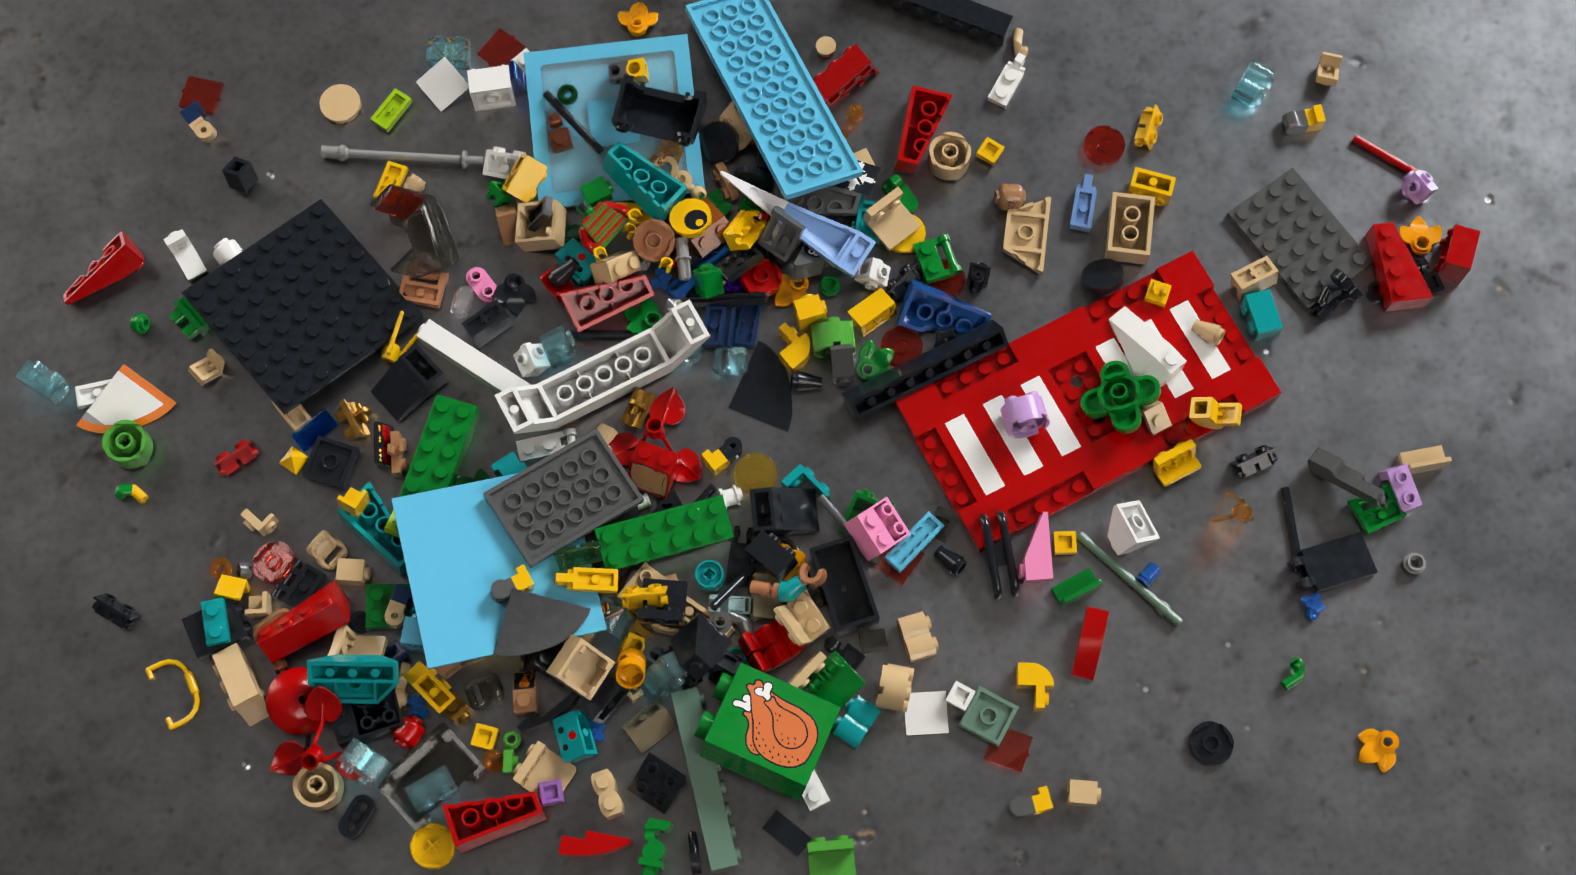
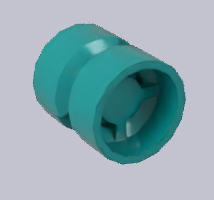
M705 560L698 564L695 570L698 588L701 592L708 595L717 594L722 590L725 583L722 566L714 560Z

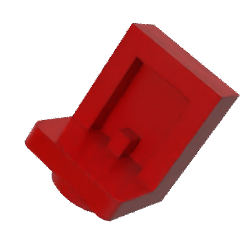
M554 265L539 278L547 292L560 303L561 300L557 292L573 289L574 286L569 281L565 286L562 285L561 287H557L551 282L548 275L551 273V269L557 267Z

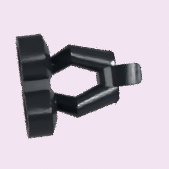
M1337 268L1329 276L1335 285H1324L1316 302L1317 305L1311 309V314L1322 321L1328 315L1330 316L1340 303L1347 299L1357 302L1363 296L1351 279ZM1330 291H1341V295L1327 303Z

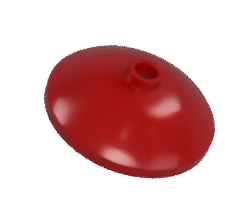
M296 667L282 672L272 681L266 694V710L269 718L280 730L293 735L310 734L317 731L320 725V720H311L307 716L305 704H301L298 700L300 696H304L307 699L309 693L314 689V687L307 683V668Z

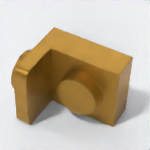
M453 690L451 693L455 699L442 712L457 726L467 722L473 710Z

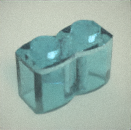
M1253 59L1231 98L1252 109L1256 104L1260 105L1266 96L1263 91L1265 88L1270 89L1275 80L1273 77L1275 70Z
M355 737L338 758V761L342 763L340 768L350 775L354 771L360 776L358 781L368 788L371 784L377 788L393 766Z

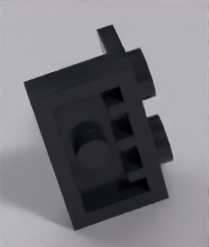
M752 245L750 249L734 251L715 264V266L721 269L723 280L727 279L731 283L765 260V258Z

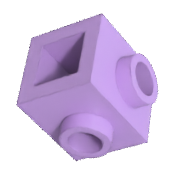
M1422 170L1409 172L1403 178L1404 182L1400 185L1403 195L1407 199L1412 200L1416 205L1423 203L1438 190L1437 186L1432 182L1433 178L1431 175Z

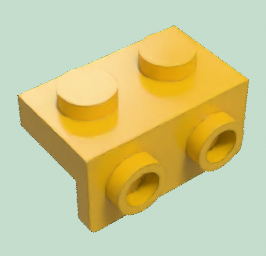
M1193 440L1180 442L1173 449L1167 452H1160L1154 458L1153 472L1164 487L1201 469V464L1195 457L1196 445Z

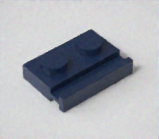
M706 306L703 324L710 334V338L701 345L702 348L728 347L732 349L738 313L736 306Z

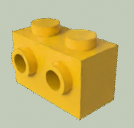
M521 153L501 189L525 203L529 202V200L532 201L536 196L538 184L542 183L547 176L546 170L548 167L532 157Z
M1135 167L1128 194L1155 197L1156 206H1168L1176 177Z
M806 294L801 299L794 300V318L800 335L811 332V324L823 323L827 320V307L824 300L820 301L819 294Z
M418 661L403 677L440 714L455 699L454 695L449 691L451 686L443 678L438 680L435 677L438 672L434 668L428 670L427 665L425 666Z

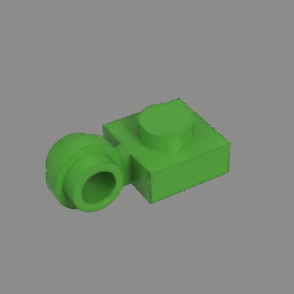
M509 731L503 737L505 750L503 751V773L506 776H514L513 771L519 764V756H515L514 749L520 746L522 740L516 731ZM511 737H516L514 743H509Z

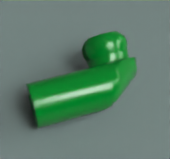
M1293 658L1291 660L1289 676L1280 682L1286 691L1304 679L1305 665L1300 658Z

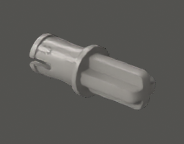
M681 237L675 239L677 255L675 261L678 265L679 279L686 281L691 278L690 261L692 257L689 256L688 239Z

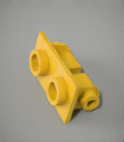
M1155 104L1154 109L1146 107L1142 111L1139 125L1145 126V128L1138 127L1134 137L1136 146L1142 147L1146 145L1149 151H1151L1153 143L1157 141L1158 126L1163 121V114L1160 112L1157 104Z
M651 584L647 588L628 586L626 589H623L620 598H626L622 599L623 608L628 610L644 608L643 600H647V605L664 607V605L668 604V596H663L666 594L668 586H661V584Z

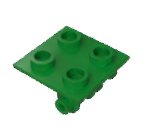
M835 650L824 661L825 666L817 674L813 672L808 677L810 681L806 688L809 692H814L819 698L842 707L866 682Z

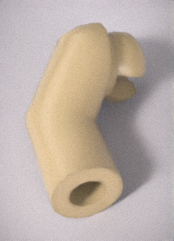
M1015 28L1012 36L1014 53L1016 56L1018 53H1021L1027 57L1028 47L1021 46L1023 30Z

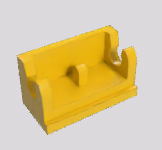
M740 210L722 233L730 251L750 249L759 235L765 230L767 222L765 220L757 221L753 218V216H759V211Z
M880 288L847 311L852 319L854 327L865 337L896 315L897 310L895 302Z

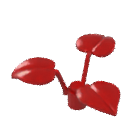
M675 387L666 390L654 400L649 411L650 419L646 422L647 431L643 432L642 441H646L648 436L653 440L662 439L667 449L672 452L674 451L665 436L664 424L675 425L684 418L686 412L684 402ZM624 432L616 435L608 446L623 467L630 465L638 438L634 434ZM681 449L678 454H680L682 462L674 481L680 483L698 481L703 472L699 456L691 449Z
M321 686L314 688L309 693L305 702L307 716L311 720H320V725L311 746L304 752L302 745L297 742L285 741L281 743L275 751L270 771L284 775H297L302 767L313 770L320 762L324 764L332 758L339 757L336 760V768L343 777L351 780H371L374 776L373 761L369 753L361 746L348 744L344 747L342 753L336 752L325 757L322 747L317 745L325 720L329 722L337 720L342 712V704L339 698L327 688Z

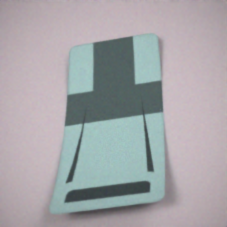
M710 594V595H709V604H710L718 595H716V594ZM730 596L716 611L712 610L710 606L708 610L710 612L722 611L730 613L732 610L739 614H750L751 597Z

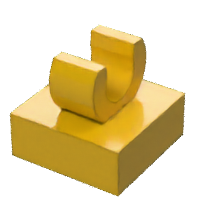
M1151 279L1144 301L1165 307L1172 285Z

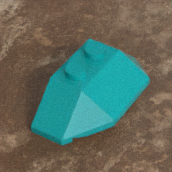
M341 654L307 660V683L314 688L318 686L327 688L339 698L341 703L378 704L399 684L398 661L382 655Z

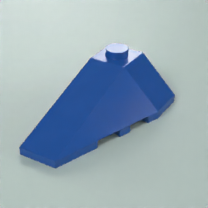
M911 279L902 299L897 324L920 332L942 330L952 326L953 332L966 333L989 322L992 314L936 288Z

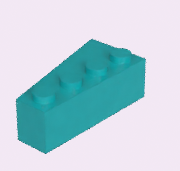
M620 141L607 152L602 169L652 219L665 221L670 216L672 208L683 200L687 186Z
M369 481L359 490V492H362L363 489L368 491L370 502L361 515L357 518L340 508L337 511L340 521L402 577L407 573L400 538L384 532L391 514H389Z

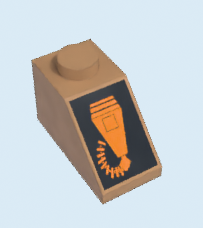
M530 671L514 673L512 690L514 714L517 718L529 717L534 712L537 716H540L537 671L533 675H531Z

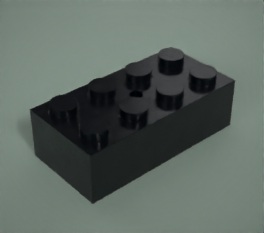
M852 535L809 548V555L816 575L819 569L824 568L827 572L826 581L820 585L836 636L839 637L879 624L880 617ZM846 586L847 590L842 591L841 587Z

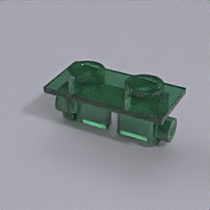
M592 540L579 544V548H576L575 545L559 548L554 554L559 571L603 561L600 552V542Z

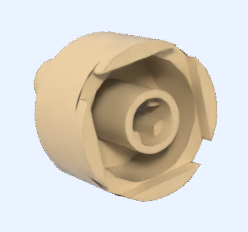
M945 132L937 138L935 137L930 144L928 166L931 174L943 180L961 179L969 167L971 147L965 138L956 132Z
M883 663L875 707L907 712L914 668Z
M320 762L313 770L301 768L293 780V791L296 798L308 808L324 811L334 807L341 801L344 792V781L336 769ZM319 782H321L322 786L319 790H316L315 787L319 786Z

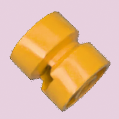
M626 648L618 655L615 676L620 686L634 689L644 682L646 657L642 651L635 648Z

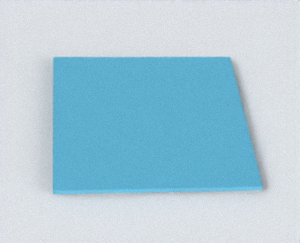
M516 474L391 499L428 670L495 655L494 652L509 601L502 604L494 602L491 598V586L496 580H506L516 575V568L523 564L534 583V589L529 591V593L591 609L584 623L573 635L579 637L607 630L598 592H577L567 590V586L555 585L556 573H567V569H573V567L592 568L585 537L534 567L529 568L483 497L484 492Z

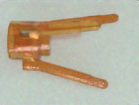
M666 140L662 142L660 148L648 161L653 163L663 151L657 164H661L666 155L670 157L676 155L675 160L679 165L680 157L684 151L677 142Z
M1227 490V493L1238 504L1232 507L1231 514L1211 519V522L1235 519L1247 524L1249 521H1253L1252 509L1248 504H1245V499H1241L1233 491Z

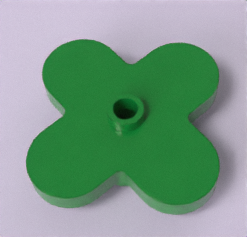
M1121 361L1108 362L1100 371L1102 382L1100 387L1091 389L1082 396V410L1086 416L1093 419L1110 416L1115 430L1124 434L1132 433L1140 427L1142 422L1140 407L1153 404L1159 399L1161 395L1159 381L1150 375L1132 377L1125 363Z

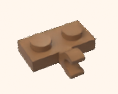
M391 431V444H387V454L391 455L392 474L395 479H404V471H407V460L403 457L404 451L407 450L406 438H403L399 431Z

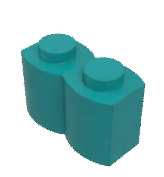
M859 695L856 699H850L845 707L847 713L843 718L839 716L832 727L835 729L833 735L855 750L881 712L880 709Z

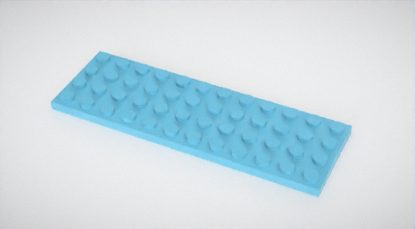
M702 0L685 5V12L785 200L862 176V168L769 0Z

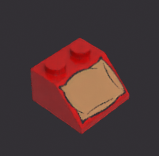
M639 440L630 461L628 476L638 490L667 499L682 459L680 454Z

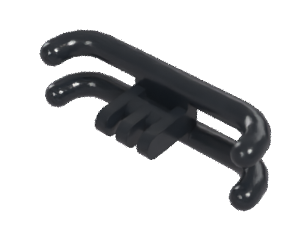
M1002 510L996 512L1002 538L1001 544L994 545L988 516L982 513L978 517L982 527L993 587V598L995 600L1002 598L999 566L1007 565L1011 596L1017 597L1020 593L1008 522Z

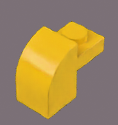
M785 322L779 327V335L789 346L779 353V360L792 374V372L801 370L809 361L810 339L806 333L800 336L793 326L789 327Z
M1213 397L1191 398L1189 419L1199 426L1210 429H1222L1223 426H1240L1242 405L1239 402L1218 403Z
M1018 662L1016 666V689H1034V712H1043L1045 706L1049 705V692H1045V690H1052L1054 687L1053 678L1050 672L1042 665Z

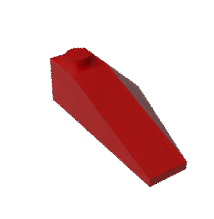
M123 231L117 234L104 247L102 251L105 253L100 260H93L91 262L87 275H80L64 293L65 304L69 305L129 276L133 271L137 272L143 266V254Z

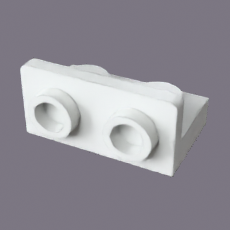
M493 146V149L486 150L482 174L507 179L521 153L526 154V152L513 150L512 154L505 152L506 148Z

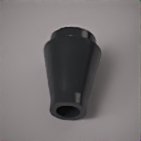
M572 257L551 269V273L548 275L549 279L557 287L565 286L577 269L580 268V264Z
M799 370L792 372L790 389H795V391L821 390L822 377Z
M942 545L934 552V556L950 574L958 576L967 565V561L964 560L963 556L946 549Z

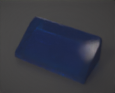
M323 408L291 433L290 436L305 451L315 443L318 435L324 436L338 424L329 412Z

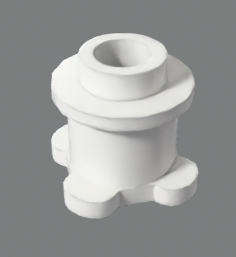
M732 485V488L726 490L720 488L717 490L718 496L723 495L726 510L728 509L727 507L733 505L741 506L740 501L744 500L741 488H736L735 485Z

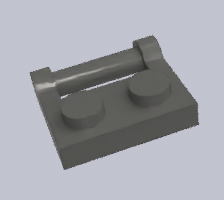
M774 206L771 211L772 216L763 234L759 235L757 243L786 263L794 252L806 227L786 214L783 208ZM778 221H780L782 225L772 242L770 237Z

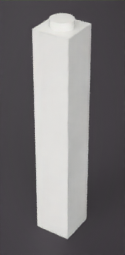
M430 319L418 329L417 338L422 345L497 393L512 386L531 385Z

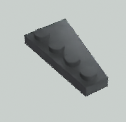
M776 185L774 195L784 199L778 185ZM829 186L786 201L818 215L856 216L862 194Z

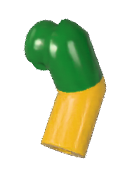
M120 484L116 487L114 493L115 497L119 500L125 499L126 496H133L140 504L145 503L149 497L135 484Z

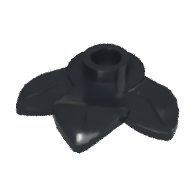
M512 273L506 276L503 284L496 287L493 300L497 299L500 304L506 303L508 310L517 315L522 311L525 302H535L536 294L531 286L525 284V280L521 275ZM516 282L518 286L512 287L510 283Z

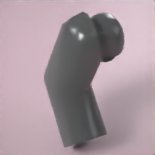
M731 610L729 616L732 623L738 625L740 636L745 632H750L753 635L754 629L750 618Z

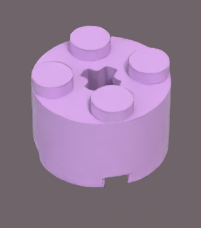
M1031 391L1020 397L1010 396L1004 400L1005 404L1001 407L1000 412L1009 437H1011V434L1018 439L1038 434V429L1042 426L1044 429L1049 426L1050 420L1043 399L1037 391Z

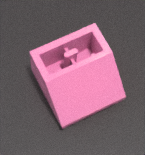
M885 497L844 524L867 561L882 554L911 534L888 497Z

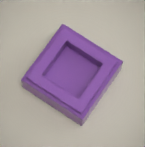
M561 779L538 783L542 807L565 802Z

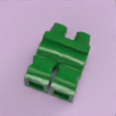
M184 296L180 301L178 299L174 303L177 308L170 313L169 317L177 326L186 319L190 321L181 329L190 340L198 334L204 337L208 333L207 331L212 330Z
M649 818L648 822L644 825V839L648 843L643 847V857H639L638 864L642 867L641 875H658L659 870L664 871L665 864L663 861L666 858L667 848L657 840V837L660 833L666 835L671 833L674 828L672 822Z

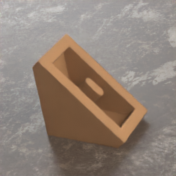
M515 202L495 207L504 246L515 243L517 222Z

